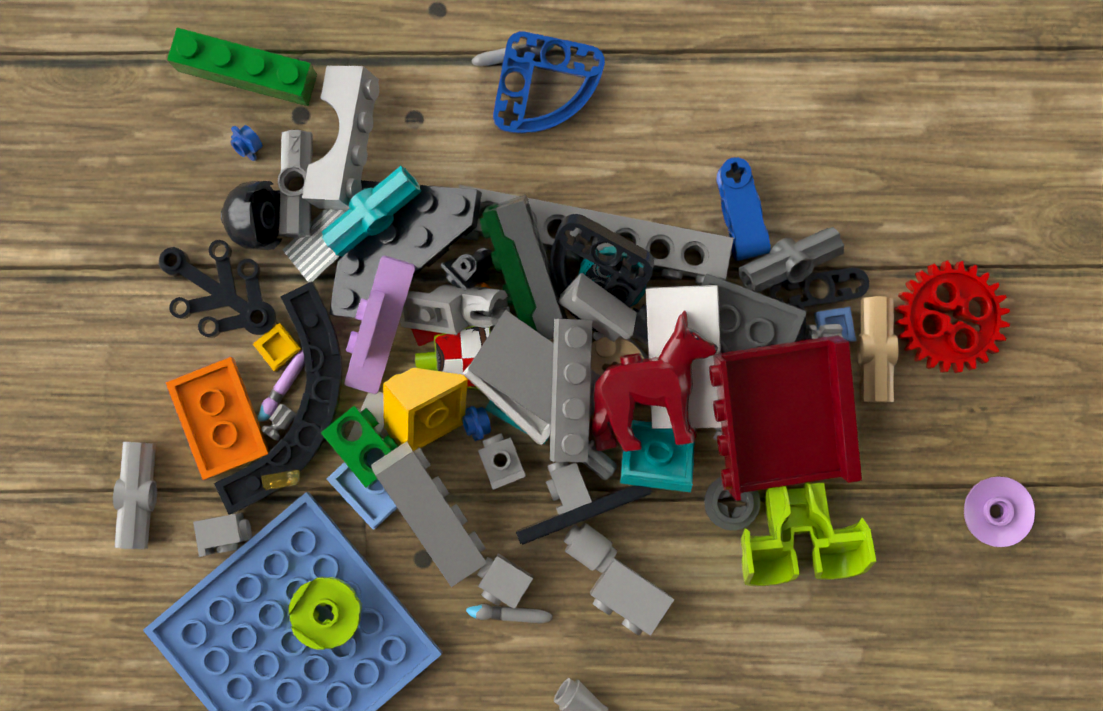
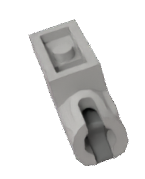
M447 284L439 286L431 293L408 291L400 317L401 327L457 335L467 326L489 328L496 325L504 311L510 313V307H508L506 298L508 296L504 290L473 287L464 291L462 288Z

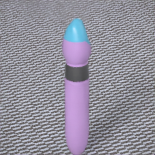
M303 349L292 358L275 384L274 389L271 390L268 398L263 400L257 418L258 421H266L277 409L278 403L305 366Z

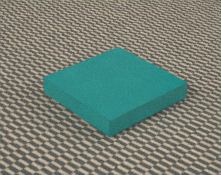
M633 420L632 430L634 436L641 442L642 449L627 452L623 450L620 483L691 492L693 486L695 441L694 443L676 445L672 428L652 429V422Z

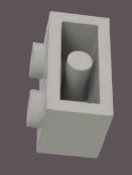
M616 558L613 559L607 569L601 574L590 591L591 596L596 598L592 603L608 615L615 611L625 619L622 624L637 635L644 631L651 636L674 601L672 596Z

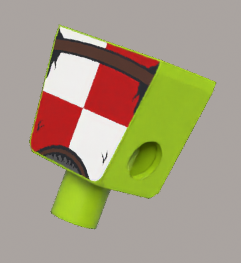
M472 326L464 328L457 335L444 333L434 336L435 352L415 353L416 368L462 374L471 364L491 333V326L489 328ZM467 380V389L479 390L470 380Z

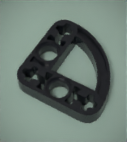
M571 214L566 216L561 222L555 235L550 255L551 279L558 297L560 298V295L572 283L566 260L568 249L611 272L602 288L612 294L610 289L613 286L621 285L626 287L629 291L627 296L617 297L614 294L612 295L630 308L653 274L654 258L651 253L586 216ZM576 228L582 230L581 234L578 233L576 236L570 235V231H574ZM591 236H595L591 246L587 245V241L590 242ZM602 243H609L615 247L617 252L606 256L598 251L597 246ZM622 253H625L626 258L623 257L622 263H620ZM638 262L644 264L643 267H639L637 270L631 268L632 265L635 266ZM569 311L577 320H582L574 313ZM592 327V330H593V331L600 333L599 331H597L595 328Z

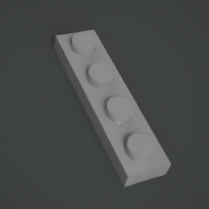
M554 319L550 461L588 462L592 320Z

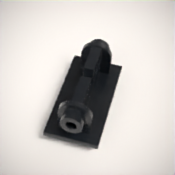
M480 248L473 255L464 254L444 262L440 266L447 272L446 277L450 283L466 291L489 280L484 273L493 264L492 251L488 248Z

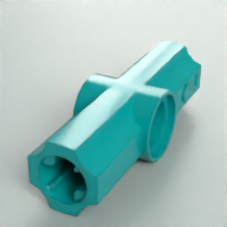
M399 166L376 187L364 189L351 198L348 205L349 209L322 231L324 242L336 255L343 257L368 235H376L387 229L394 220L393 214L421 192L420 185L406 168Z

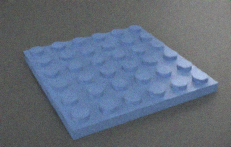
M309 492L304 493L143 629L145 634L209 711H376L443 653ZM318 577H335L349 584L356 592L357 597L362 603L361 621L354 635L344 644L325 650H316L301 643L294 635L290 622L289 604L294 593L303 584ZM329 604L324 607L318 605L316 608L320 613L318 620L324 622L326 619L333 620L334 614L331 612L333 607Z

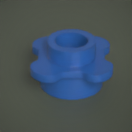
M247 125L240 129L233 126L231 128L233 135L230 141L232 147L240 156L245 157L247 155L249 159L255 161L257 159L255 153L263 147L260 138Z
M474 406L466 408V415L462 417V421L467 435H472L474 441L483 439L484 435L491 432L490 421L483 407L475 408Z

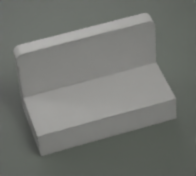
M583 273L560 295L558 303L582 320H592V327L614 342L619 336L628 340L633 335L637 313Z

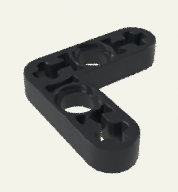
M859 268L813 273L802 281V295L805 302L800 301L801 295H795L788 299V304L804 310L805 307L855 300L867 293L870 281L868 275ZM849 275H852L855 281H860L861 285L855 289V293H852L851 288H841L837 290L839 296L835 297V284L846 282L849 280ZM787 279L770 287L768 297L784 302L782 298L776 297V293L781 290V285H785L787 291L797 290L800 286L798 283H791ZM814 280L823 281L828 288L826 296L822 299H817L810 294L809 286ZM806 316L795 342L806 340Z

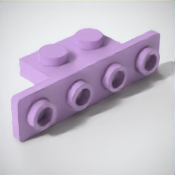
M385 255L381 257L368 300L361 298L355 319L362 321L359 332L351 331L346 351L352 353L344 382L346 386L372 394L378 393L415 271L414 264Z

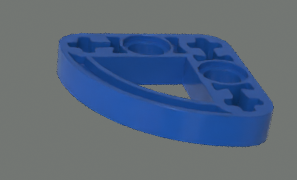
M519 31L512 34L506 44L493 111L495 125L504 132L526 134L544 131L568 120L586 104L594 93L605 65L603 53L597 47L530 32ZM520 39H525L526 46L537 48V41L543 42L544 44L540 51V62L533 61L536 53L525 52L523 57H518L517 50L512 49V44H518ZM557 45L564 50L565 59L561 64L553 65L547 61L545 52L550 46ZM570 48L577 49L574 57L585 58L587 53H592L593 60L598 61V66H593L590 71H585L583 63L574 62L573 69L567 68L571 58ZM534 68L585 78L576 94L562 107L540 117L524 119ZM517 72L523 76L525 85L521 91L512 92L508 90L505 85V79L508 74ZM501 94L510 98H522L521 105L514 102L513 114L518 115V120L512 121L510 126L503 125L504 119L498 117L499 112H505L508 100L501 101Z

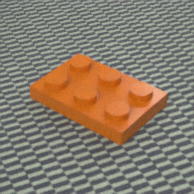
M233 357L226 358L166 382L202 480L210 479L258 460L270 452Z

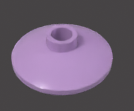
M990 477L977 483L968 493L964 504V518L968 529L979 541L994 547H1007L1020 542L1030 532L1035 519V506L1031 495L1019 482L1007 477ZM993 505H997L1000 508V514L996 518L990 514V509Z

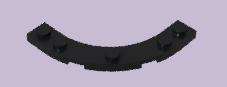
M312 281L280 296L296 328L304 353L306 386L300 407L289 432L267 455L248 467L214 483L228 515L234 514L268 497L293 480L319 451L325 441L321 432L330 426L335 419L342 387L341 351L330 315Z

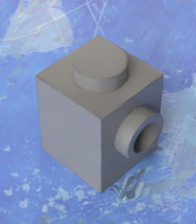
M497 554L494 560L487 557V564L482 566L477 576L482 578L478 587L484 590L481 595L497 606L504 602L515 609L533 580V575L500 554Z

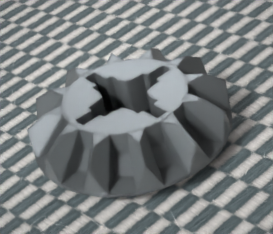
M720 476L709 485L704 497L706 514L715 525L722 529H743L750 525L758 515L760 509L758 491L741 493V502H746V506L734 507L733 512H731V518H729L728 506L717 502L718 499L730 496V492L724 490Z

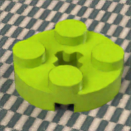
M318 577L303 584L294 593L290 601L289 615L292 631L301 643L310 648L325 650L338 647L347 642L358 629L361 621L362 603L354 589L343 580L335 577ZM331 605L333 607L331 612L334 614V619H326L324 622L319 621L320 613L316 610L317 606Z

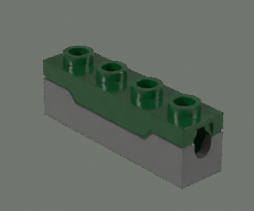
M527 195L487 206L482 213L484 218L480 219V225L485 238H491L495 251L491 252L496 271L503 272L506 284H503V290L508 296L506 297L509 305L514 304L517 313L516 318L548 340L554 338V319L568 318L564 306L558 303L559 297L551 279L550 264Z

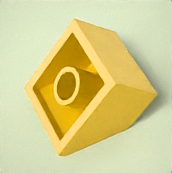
M411 368L402 374L392 376L383 383L384 429L399 446L408 442L412 450L415 451L462 426V417L465 415L468 379L462 374Z

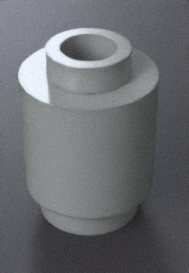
M586 523L582 524L581 527L575 524L563 540L567 544L565 552L591 571L596 569L603 573L617 553V550L612 547L610 540Z

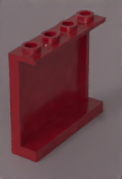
M836 335L713 355L714 365L709 366V376L712 387H717L718 400L713 401V411L716 421L721 422L722 435H717V446L720 456L725 457L726 469H721V480L724 490H728L736 501L742 500L741 493L831 478L842 477L848 483L862 481L849 341Z

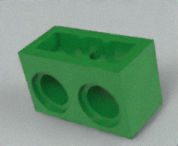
M353 406L323 430L321 434L364 487L370 488L379 480L367 462L368 453L372 449L379 448L383 451L384 455H387L399 446L390 435H387L385 438L381 436L375 428L380 423L367 408L361 411L359 407ZM353 421L359 422L362 426V435L356 441L348 440L345 435L346 426Z

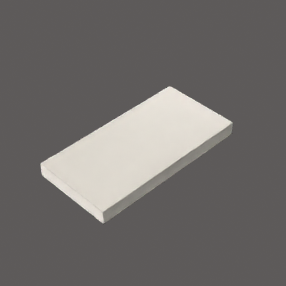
M718 285L646 288L649 358L660 356L665 344L674 332L679 315L683 311L687 312L688 328L696 330L705 339L716 344L718 347L716 354L721 353ZM713 355L705 359L694 360L692 363L693 387L689 397L688 412L691 426L694 428H721V422L716 421L713 411V401L718 400L717 387H712L709 376V366L714 365ZM651 405L652 429L672 428L666 407Z

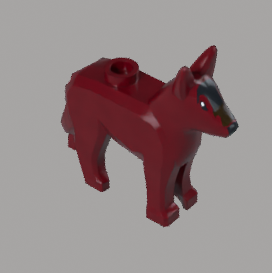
M686 311L679 315L674 332L668 339L659 357L642 359L641 353L621 356V363L608 367L595 382V413L592 433L595 436L597 451L617 447L613 431L625 452L642 449L641 442L634 436L632 430L636 402L666 407L676 445L694 443L697 433L696 429L691 426L688 412L689 397L693 387L692 363L694 360L705 359L715 355L718 347L701 336L696 330L688 328Z

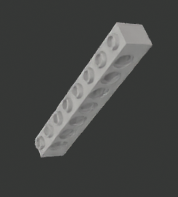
M459 185V188L477 189L482 192L477 227L467 236L463 235L460 238L478 241L479 236L485 237L480 225V217L485 208L519 196ZM528 198L545 252L546 249L552 250L554 239L547 233L549 226L554 223L561 224L568 215L580 214L620 236L631 238L634 244L644 248L649 253L652 244H664L668 250V256L664 259L654 258L653 270L662 271L661 276L664 278L682 280V276L696 278L695 283L702 285L707 273L723 280L726 279L734 238ZM576 228L574 231H570V235L576 236L578 233L581 234L582 230ZM602 243L597 246L598 251L603 250V247H609L613 245L609 243ZM567 249L566 259L580 260L578 254ZM689 249L698 251L702 257L701 264L698 266L689 265L684 259V252Z

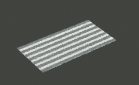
M323 210L311 222V237L294 238L282 249L308 282H313L339 257L324 242L322 231L347 210Z

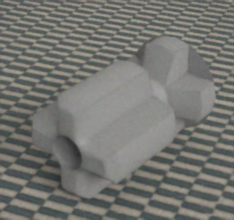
M829 324L820 326L819 330H817L815 325H807L805 337L806 340L836 335L843 338V328L840 324Z
M280 404L270 417L273 424L271 426L264 425L261 430L278 441L281 437L278 430H286L294 420L296 413L286 405Z

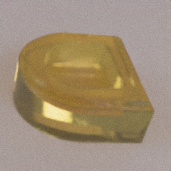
M299 470L261 476L265 490L297 485L301 482Z

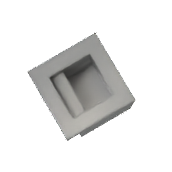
M501 433L482 441L485 448L478 450L493 490L526 477L511 437L504 440ZM498 453H503L507 457V463L503 467H498L494 463V457Z
M556 462L547 466L552 479L546 481L552 499L553 501L560 499L562 505L556 507L559 515L592 502L576 462L572 464Z
M243 513L193 522L199 557L213 554L214 547H216L217 553L237 550L238 542L252 538L250 522L248 519H244Z

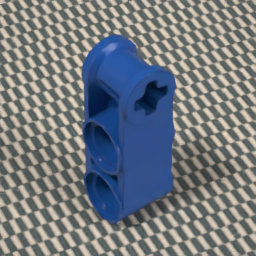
M732 157L726 160L718 170L716 182L729 237L734 238L731 249L735 261L769 254L771 244L763 221L761 201L755 188L751 167L744 159ZM731 169H733L735 174L740 173L741 175L736 183L733 178H727L726 176Z

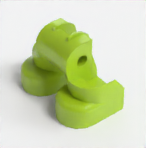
M806 482L803 488L787 489L786 486L767 489L765 503L770 535L750 536V531L745 528L741 537L743 552L741 563L744 583L747 586L778 585L798 578L800 573L797 554L793 548L794 534H810L814 545L812 561L816 579L834 580L855 577L868 572L877 562L871 529L863 518L851 526L833 529L824 483L810 484V482Z

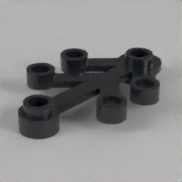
M215 240L208 249L209 255L216 262L220 283L192 266L188 255L179 248L170 247L160 254L159 266L165 273L171 276L182 275L211 294V296L191 300L182 297L173 299L169 305V310L174 317L186 319L194 313L230 307L240 313L239 315L220 320L211 316L202 318L198 323V330L201 335L215 338L222 332L245 328L254 335H264L275 326L276 312L269 303L264 302L262 299L258 278L260 275L259 264L252 259H244L237 266L239 276L245 279L247 302L236 293L230 261L232 248L225 241ZM219 245H224L226 248L225 254L217 257L215 249ZM176 255L178 259L176 265L169 267L167 264L168 257ZM247 264L254 265V272L250 276H245L243 272ZM184 302L187 307L186 311L179 315L176 312V307L179 303ZM261 311L264 315L263 321L255 324L252 319L253 314ZM213 321L215 323V330L207 334L205 332V324Z

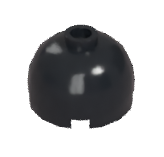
M271 181L242 183L229 192L221 210L222 224L230 239L245 249L273 250L282 241V238H277L280 227V190H273L270 185L274 183Z

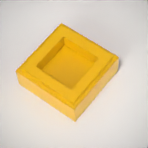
M278 323L253 343V346L275 372L302 350L282 323Z

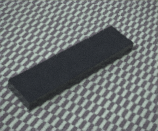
M627 486L563 514L554 515L516 531L520 544L524 545L650 495L652 492L651 487Z

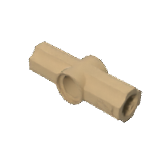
M874 296L861 299V334L857 340V361L861 365V402H894V366L898 360L899 347L897 336L893 335V298Z

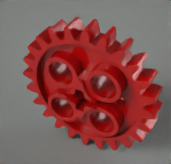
M949 260L941 263L940 270L935 263L927 266L928 274L923 270L915 273L918 282L909 280L905 283L906 287L911 291L910 293L901 292L898 294V297L905 302V305L894 307L896 312L903 314V318L895 321L894 325L904 326L905 331L897 337L898 339H909L910 342L904 348L905 351L913 349L918 351L914 361L917 362L925 357L928 358L926 363L927 369L934 368L937 363H939L940 373L948 372L951 365L954 373L963 372L964 365L968 370L976 369V360L981 364L989 362L986 352L991 354L999 352L994 341L1002 342L1007 339L999 332L1000 329L1010 327V323L1001 320V316L1009 313L1010 309L1000 308L999 305L1007 296L995 295L994 292L1000 284L999 282L991 285L986 283L990 275L989 272L979 277L976 276L977 265H973L965 271L964 261L957 262L953 269ZM938 286H943L949 292L947 303L938 299L936 295ZM971 300H975L980 305L981 311L978 317L973 316L969 311L968 305ZM924 303H928L937 311H930L924 307ZM953 310V317L960 321L951 324V317L944 313ZM925 317L931 318L935 323L936 328L932 335L923 329L922 323ZM967 323H973L975 325H978L980 327V330L976 331L973 327L967 325ZM957 331H961L967 337V345L964 349L958 347L955 343Z

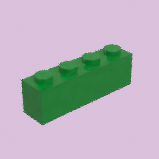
M178 27L176 28L167 61L178 72L304 106H309L317 78V73L309 62Z

